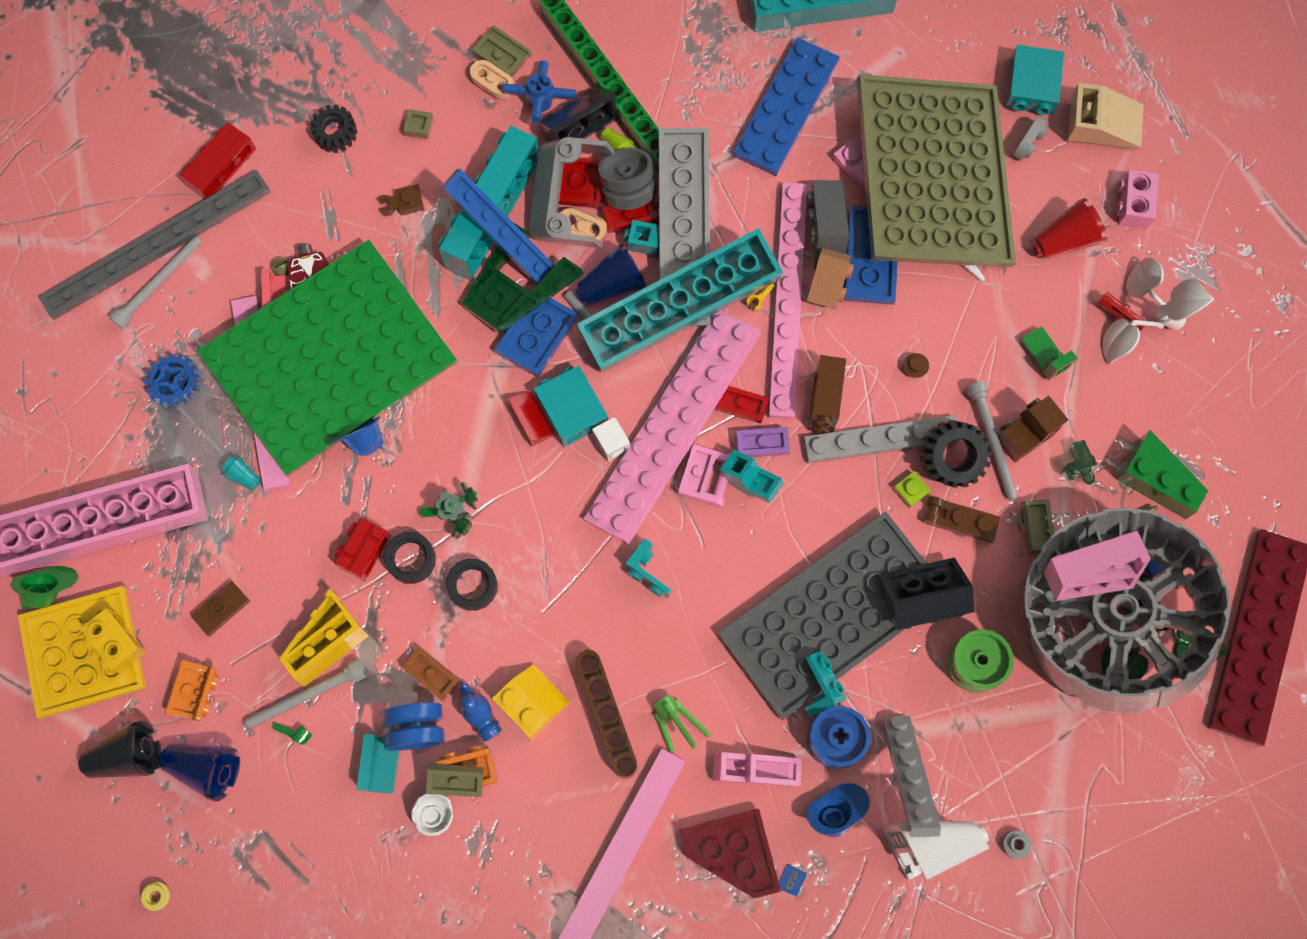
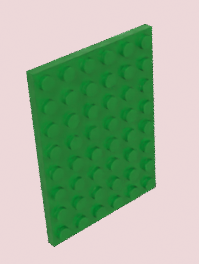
M369 239L196 350L287 477L338 442L328 446L329 443L355 432L457 363L456 357Z

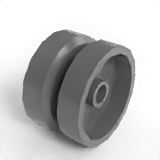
M621 148L615 150L614 155L608 154L600 161L598 173L602 183L603 196L608 205L620 210H631L646 205L654 198L657 185L653 175L652 159L647 152L637 148Z

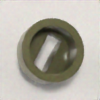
M278 257L273 261L272 270L276 276L289 275V259Z

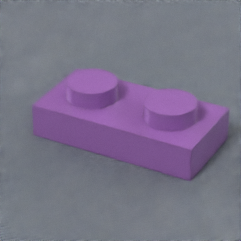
M788 427L736 431L737 451L750 457L790 454Z

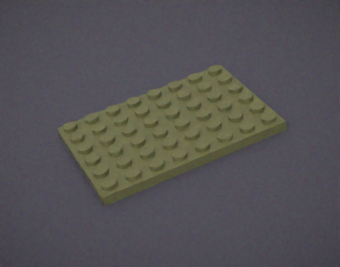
M860 74L857 78L871 260L1013 267L1016 264L997 85Z

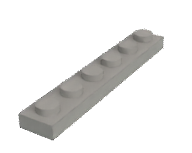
M956 415L804 436L807 462L809 464L920 448L925 446L926 441H923L925 435L929 436L931 434L929 430L932 427L937 428L939 423H948L949 420L957 421ZM955 439L950 443H957L960 439Z
M910 716L883 717L882 726L910 837L940 836L941 826Z

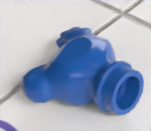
M461 681L460 690L463 696L461 699V712L463 718L471 726L478 728L477 735L482 738L483 742L488 741L502 731L499 726L500 722L492 719V708L487 698L474 692L467 683Z

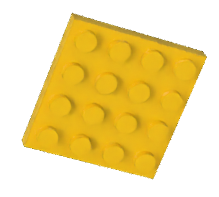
M116 587L18 615L37 719L48 718L147 689L141 658L121 674L112 670L107 671L99 663L98 659L101 656L97 651L90 650L82 640L85 636L80 628L105 608L116 612L136 638L126 587Z

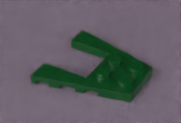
M514 223L528 238H530L526 230H524L516 223ZM495 244L497 248L491 258H487L484 264L485 269L481 276L475 279L462 305L467 311L501 334L580 278L584 273L580 267L563 256L540 283L529 292L499 271L510 258Z

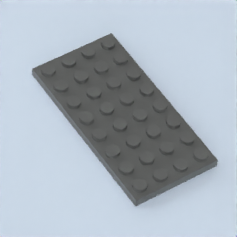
M885 511L718 632V635L781 721H783L823 691L806 659L807 656L821 651L829 659L831 670L838 680L905 630H896L889 617L878 575L927 563Z

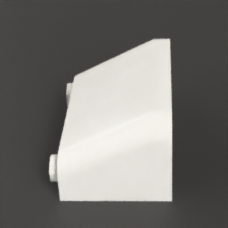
M901 821L885 827L884 833L907 880L923 873L924 880H928L990 849L987 844L989 837L981 824L977 826L974 822L939 821L941 826L940 836L910 837L907 821Z

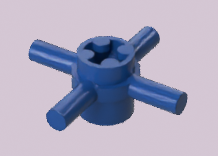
M545 60L539 62L538 74L532 75L526 85L503 84V93L526 95L529 106L532 109L531 121L534 123H539L541 113L551 108L553 97L576 99V89L554 88L550 78L547 76L549 63Z

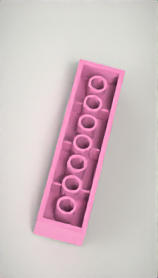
M188 463L0 515V577L13 575L208 520L198 472Z

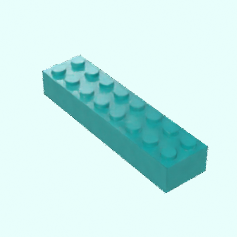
M757 228L579 322L577 325L602 373L778 281L782 278L783 271L760 229Z

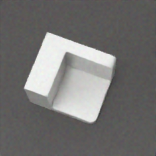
M612 418L592 429L593 437L608 462L626 453L630 447V442L616 418Z

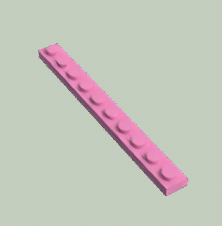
M783 182L778 264L783 271V275L776 283L769 418L794 420L807 200V184Z

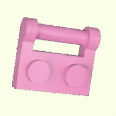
M693 444L678 494L708 503L717 508H722L725 501L723 496L728 481L721 471L714 493H707L706 490L715 461L723 466L729 455Z

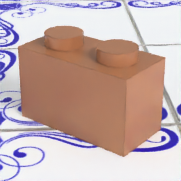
M822 248L807 298L808 302L836 309L838 302L843 303L847 288L843 287L845 278H851L854 264H850L851 255Z

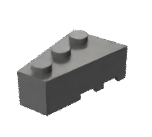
M843 180L813 181L812 191L807 192V205L811 206V209H809V224H812L811 243H813L814 270H816L822 248L844 254L847 251L849 231Z

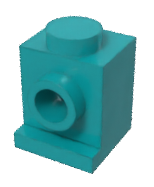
M632 220L631 229L626 228L624 243H628V251L649 254L657 258L660 246V225Z

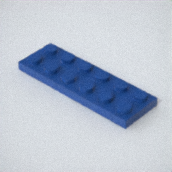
M797 37L737 144L733 157L777 176L835 70L840 56Z

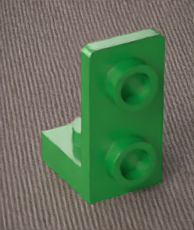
M1043 327L1037 328L1021 339L1048 381L1068 370L1078 359L1072 350L1066 354L1060 352Z

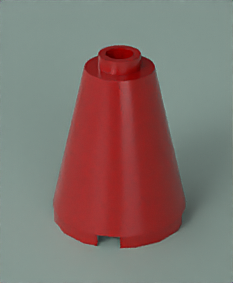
M1086 198L1078 200L1034 237L1035 243L1032 246L1038 257L1043 256L1045 259L1097 246L1107 241V236L1102 238L1101 232L1105 231L1103 222L1093 205L1087 207L1085 202L1088 200Z

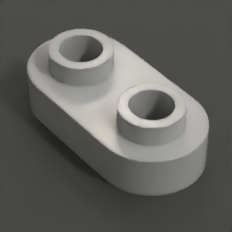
M1040 116L1037 117L1016 149L1014 157L1021 161L1024 157L1030 158L1036 148V145L1033 143L1036 139L1041 140L1049 128L1045 125L1047 120Z

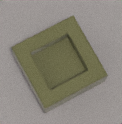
M409 109L403 130L404 134L429 139L434 119L433 113Z

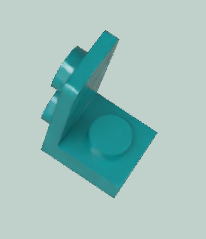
M644 538L626 562V568L629 570L627 574L638 582L643 580L649 584L650 587L648 589L656 596L661 598L664 595L666 598H669L672 590L640 567L641 565L647 566L654 556L652 552L653 543Z
M821 651L806 657L823 690V693L812 698L813 704L805 708L810 718L829 707H834L847 700L842 684L836 679L831 670L829 659Z

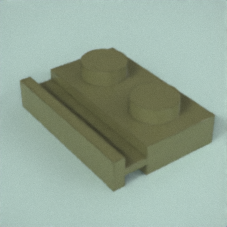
M494 25L489 33L486 32L472 48L474 56L480 60L492 63L511 78L524 65L525 60L531 56L529 48Z

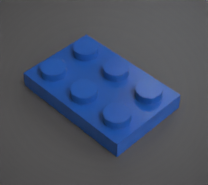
M550 298L510 326L495 348V352L539 378L578 319V313Z

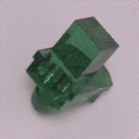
M1085 440L1074 442L1069 449L1074 461L1066 464L1061 472L1064 476H1068L1070 481L1083 477L1082 480L1085 484L1092 485L1095 482L1094 471L1098 464Z

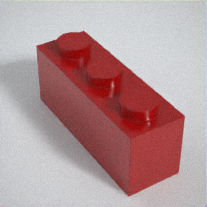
M227 122L223 128L216 132L215 137L201 148L198 156L184 167L179 176L189 189L203 199H207L222 189L255 152L256 147L249 136Z

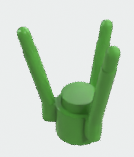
M671 694L653 706L657 712L654 717L660 725L670 753L674 752V747L664 720L667 723L673 721L693 749L697 747L678 718L681 715L680 712L706 737L711 735L683 707L680 700L677 699L675 701Z

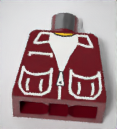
M301 244L297 247L299 257L288 261L289 290L329 265L323 252L313 253L311 244Z

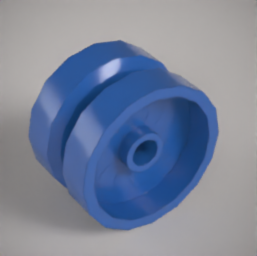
M412 703L390 707L381 711L382 725L387 728L396 729L389 731L383 736L384 749L386 751L422 749L445 743V732L442 727L427 726L443 719L442 704Z
M835 706L829 707L815 717L808 728L806 739L808 750L814 760L824 767L836 770L848 768L861 760L869 749L871 735L869 725L860 713L853 708ZM833 735H841L842 742L838 744V739L833 738Z

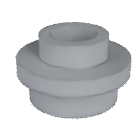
M1012 831L1005 836L1003 847L1011 858L1023 859L1029 855L1032 843L1026 833ZM1017 839L1022 842L1020 850L1014 847V841Z

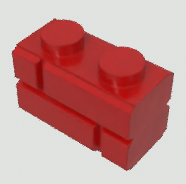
M360 517L357 523L353 522L347 531V536L349 537L346 543L339 545L336 549L334 564L341 570L366 581L391 535L385 529Z

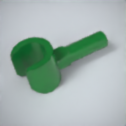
M277 723L273 726L274 730L287 735L301 745L306 744L312 737V734L302 726H299L295 732Z

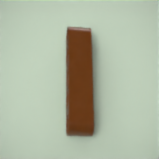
M584 650L577 656V668L613 770L619 778L629 779L637 772L636 757L601 659L595 651ZM587 657H592L597 662L596 666L591 670H586L581 666L582 661ZM595 682H601L606 688L603 694L594 695L590 691L591 686ZM609 707L614 710L613 719L610 721L600 719L599 714L603 708ZM620 733L624 737L621 746L612 747L608 743L611 734ZM625 758L631 760L633 769L629 773H621L617 768L620 760Z

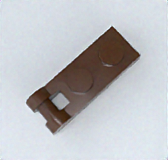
M929 497L927 503L929 510L928 513H925L923 519L925 524L989 543L995 541L1000 516L944 501L939 497ZM939 510L946 512L945 518L938 516Z

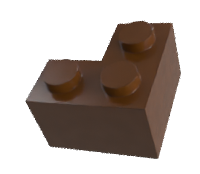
M1049 395L1043 400H1040L1039 397L1026 406L1027 409L1020 414L1021 419L1016 422L1010 420L1000 428L1002 431L998 436L1000 444L1015 463L1053 437L1069 420Z

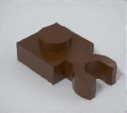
M419 184L395 189L396 196L394 197L389 195L379 197L380 204H390L387 208L381 209L383 216H390L395 210H399L401 216L425 210Z

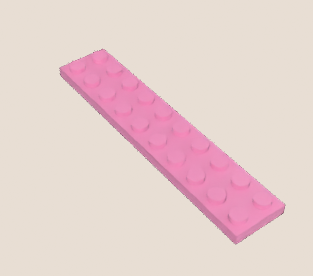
M721 311L713 315L711 325H707L587 512L584 517L587 523L627 545L630 544L760 337L761 331L759 328Z

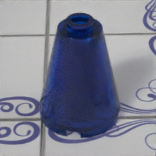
M622 243L577 283L579 288L575 291L582 303L587 301L591 305L642 290L647 287V284L632 256L629 255L625 244Z
M170 744L159 755L160 768L164 772L206 799L219 802L228 795L224 792L228 786H234L240 770V757L235 756V752L238 751L230 746Z

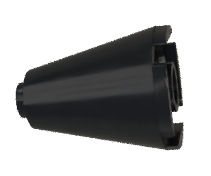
M145 721L134 722L82 752L78 761L80 772L88 778L149 776L154 774V770L159 769L161 765L162 754L159 740L154 741L151 733H155L153 727Z

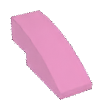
M714 753L712 781L799 787L801 786L802 759L757 754Z

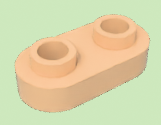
M479 60L472 64L470 74L472 81L498 99H505L512 95L503 93V90L498 89L504 83L513 84L512 78L507 73L486 60ZM481 74H486L485 77H479Z
M569 207L561 212L569 219L570 215L576 218V223L571 222L572 235L595 237L598 241L605 237L607 225L601 217L576 207ZM593 224H596L598 226V232L593 231Z

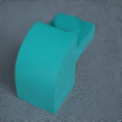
M733 449L720 469L725 479L736 489L751 498L755 496L770 504L784 484L781 477L761 469L755 458Z

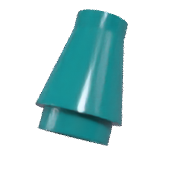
M234 455L226 461L221 469V472L225 475L224 478L248 488L250 491H254L262 480L241 457L237 458Z

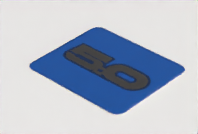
M787 864L779 881L781 890L795 897L798 896L807 873Z

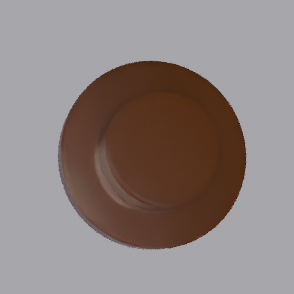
M920 353L910 354L904 361V371L912 378H921L929 370V361Z

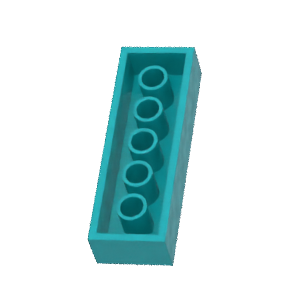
M748 0L754 32L894 13L897 0Z
M511 125L506 133L503 132L501 134L495 153L492 152L489 155L484 172L479 173L475 180V184L507 217H509L534 173L539 153L537 137ZM461 210L459 214L453 217L450 225L451 229L447 235L442 236L438 248L446 270L472 281L494 242Z

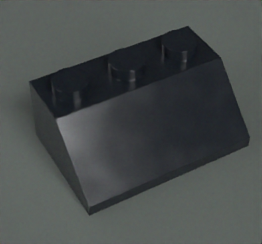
M602 86L595 90L587 91L578 100L565 104L558 112L545 116L539 122L541 135L546 142L566 137L588 138L617 120L616 95L613 91Z
M955 557L878 575L887 611L896 630L909 629L913 626L934 623L939 620L960 617L975 612L973 585Z

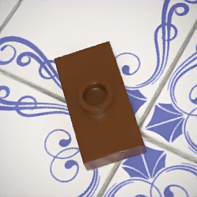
M230 581L190 617L207 636L211 637L250 602V599L233 581Z

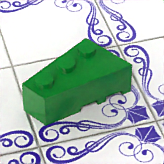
M1151 430L1139 439L1117 479L1184 519H1188L1197 513L1208 493V489Z

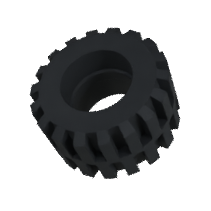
M949 420L948 423L941 422L937 428L932 427L929 430L931 434L929 436L925 435L923 441H926L925 446L920 447V451L923 452V456L920 459L925 464L923 468L930 474V477L954 488H958V486L968 487V483L975 484L978 482V476L984 477L986 472L983 470L985 466L990 467L991 462L987 461V459L992 457V451L988 450V446L991 444L989 440L984 438L986 435L983 431L978 430V427L955 420ZM962 439L967 446V458L961 466L954 469L948 468L944 462V450L951 441Z

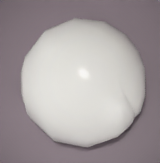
M424 794L419 797L414 803L411 813L416 830L426 836H438L448 830L454 815L451 801L445 795Z

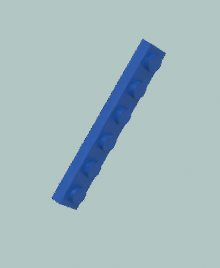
M456 169L440 187L536 285L555 266L461 169Z

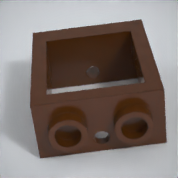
M820 355L815 371L808 429L814 430L817 434L833 432L838 422L847 358Z

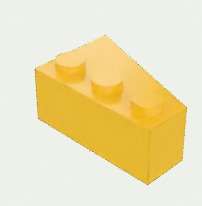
M330 588L317 610L314 609L310 615L311 619L302 631L299 630L279 658L293 679L304 687L368 637V634L342 600Z

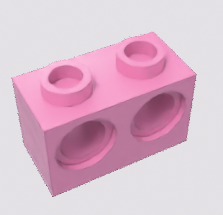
M1129 170L1125 177L1119 180L1117 191L1121 193V197L1116 207L1119 225L1145 229L1151 226L1156 219L1158 173ZM1132 208L1137 209L1139 213L1133 211Z

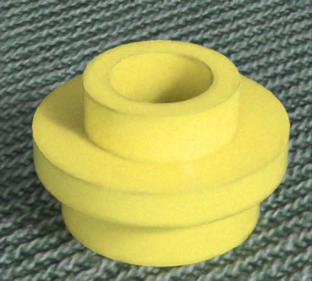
M161 882L148 884L141 894L143 906L150 911L163 909L170 899L168 887ZM155 891L160 893V899L157 902L152 898Z

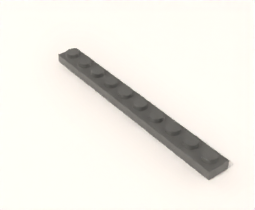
M256 169L39 296V299L49 316L55 320L188 242L193 237L200 235L271 193Z

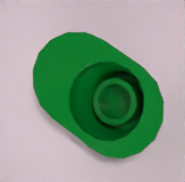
M54 566L17 576L12 579L10 585L12 590L18 593L20 605L23 609L45 608L55 602L60 591L72 587L77 582L78 574L72 568Z

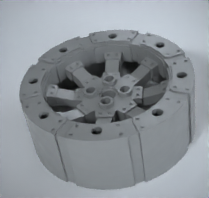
M1134 508L1105 509L1100 513L1083 515L1060 528L1045 542L1041 548V553L1037 559H1034L1029 570L1025 586V612L1028 637H1031L1034 655L1044 672L1059 688L1070 696L1073 694L1080 698L1082 703L1118 713L1146 712V709L1157 707L1159 709L1168 706L1193 691L1207 676L1212 662L1215 663L1230 615L1229 589L1227 582H1224L1222 576L1223 570L1209 547L1194 532L1181 523L1177 524L1169 520L1164 515ZM1138 531L1151 558L1150 561H1155L1166 569L1164 574L1151 582L1142 583L1138 579L1132 589L1055 601L1044 575L1050 559L1057 555L1076 551ZM1185 569H1191L1193 570L1194 575L1189 573L1185 576L1183 574V571ZM1183 587L1189 598L1192 599L1193 611L1186 610V612L1168 609L1166 606L1157 603L1162 600V596L1170 591ZM1109 596L1114 597L1111 604L1106 601V598ZM1137 600H1142L1145 605L1139 607ZM1041 604L1046 608L1043 612H1038L1035 610L1036 606ZM1120 606H1127L1132 610V613L1121 615L1116 609ZM1063 615L1083 616V619L1091 620L1082 632L1073 639L1070 638L1063 643L1058 633L1055 634L1054 618H1061ZM1111 622L1114 627L1111 629L1104 623ZM1136 625L1141 627V629L1134 632L1131 630ZM1206 626L1212 627L1214 634H1205L1203 628ZM1166 627L1184 631V634L1193 636L1189 650L1185 651L1178 659L1172 652L1170 653L1158 638L1155 629ZM1109 640L1111 657L1106 675L1103 676L1095 672L1093 674L1086 670V667L1079 663L1083 658V654L1095 644H1101ZM1132 643L1141 650L1144 649L1154 662L1157 674L1149 676V679L1142 681L1141 678L1128 680V670L1126 668L1128 653L1131 651ZM1055 662H1061L1063 664V669H1061ZM1174 679H1180V680H1182V681H1180V682H1178V683L1172 685V681H1173Z

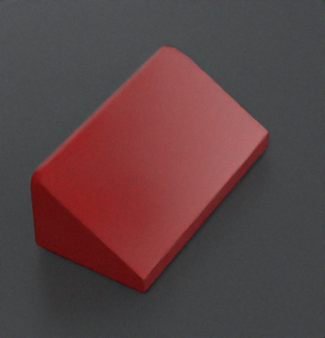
M531 391L507 399L531 446L555 435Z

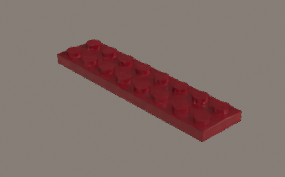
M1264 529L1258 531L1208 729L1260 747L1265 746L1307 574L1306 543Z

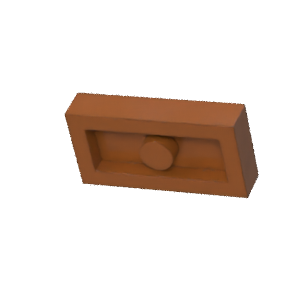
M420 647L416 649L401 667L442 702L447 699L461 682Z

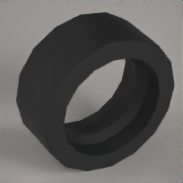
M403 532L388 542L384 550V563L389 573L396 580L405 584H416L425 580L432 573L436 565V554L431 543L423 535L416 532ZM407 543L420 545L425 552L423 566L413 573H405L399 570L395 563L397 550Z
M465 559L450 569L446 578V589L449 597L458 607L467 611H478L487 607L494 600L498 590V581L493 569L486 562L479 559ZM468 570L482 572L488 581L486 592L475 600L463 598L457 590L459 576Z

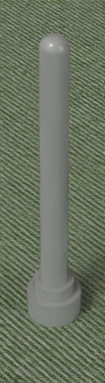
M193 237L124 308L114 309L108 317L124 330L131 323L129 321L132 318L131 315L201 245V238Z
M985 381L976 382L967 386L966 390L969 398H972L973 402L977 404L1006 496L1009 500L1013 501L1017 498V493L986 401L989 391Z
M357 658L349 662L343 672L246 718L244 726L252 728L346 681L359 682L367 678L361 661Z

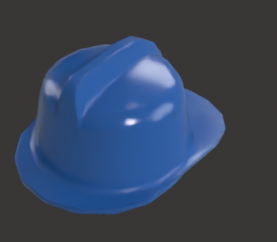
M381 417L374 418L355 432L329 443L328 446L343 441L357 455L368 456L383 445V435L377 423Z
M854 783L841 784L810 804L807 810V820L810 826L821 835L828 837L843 836L852 825L860 821L867 814L870 807V798L866 790L860 785Z

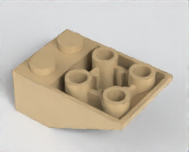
M1078 83L1070 97L1068 141L1141 149L1144 104L1102 85Z

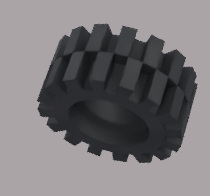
M335 104L333 109H331L330 105H326L327 110L325 111L319 108V115L314 113V120L310 121L312 135L321 149L325 148L326 152H330L332 148L334 153H338V148H341L342 152L345 151V145L351 147L353 145L351 140L356 141L357 138L355 135L357 134V128L351 113L343 106L339 109V106ZM332 123H341L343 125V129L338 134L328 135L325 133V128Z

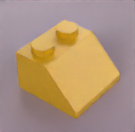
M534 664L513 678L492 698L532 741L571 703Z

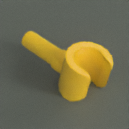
M774 284L766 286L758 295L749 296L747 306L754 300L758 301L759 304L754 308V311H760L762 301L775 287Z

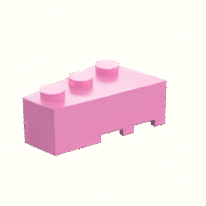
M1138 531L1076 551L1057 555L1050 559L1044 575L1055 601L1132 589L1151 558Z

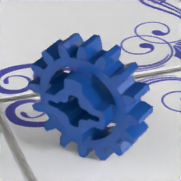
M169 353L168 359L165 360L162 356H159L160 362L158 364L150 363L153 370L145 371L149 379L144 380L143 383L149 387L145 391L149 396H152L151 399L156 404L160 402V405L167 408L170 403L174 409H177L179 402L187 406V398L195 400V396L192 393L201 390L196 383L201 382L202 378L197 375L200 369L194 365L190 358L186 359L182 354L175 358L172 353Z

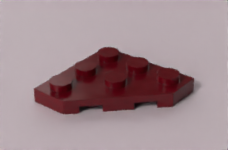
M759 809L679 829L686 858L753 899L781 892Z

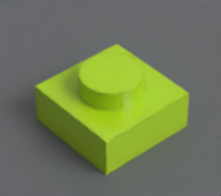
M915 471L893 488L909 508L913 507L931 492Z

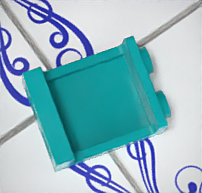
M1017 44L1011 56L1012 74L1006 108H1012L1015 111L1037 112L1040 115L1053 114L1060 99L1065 51Z
M579 365L574 368H565L560 372L559 376L553 379H544L534 388L535 396L541 402L564 447L593 433V428L609 420L606 411Z

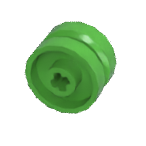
M979 629L969 632L953 644L948 653L947 668L950 677L958 687L967 692L983 693L998 687L1008 679L1013 669L1014 656L1010 645L1001 635L990 630ZM980 658L983 664H979L977 660Z

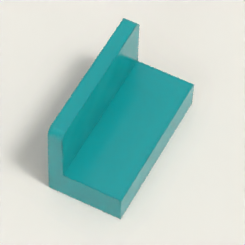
M364 734L357 790L394 793L399 751H386L384 749V737Z

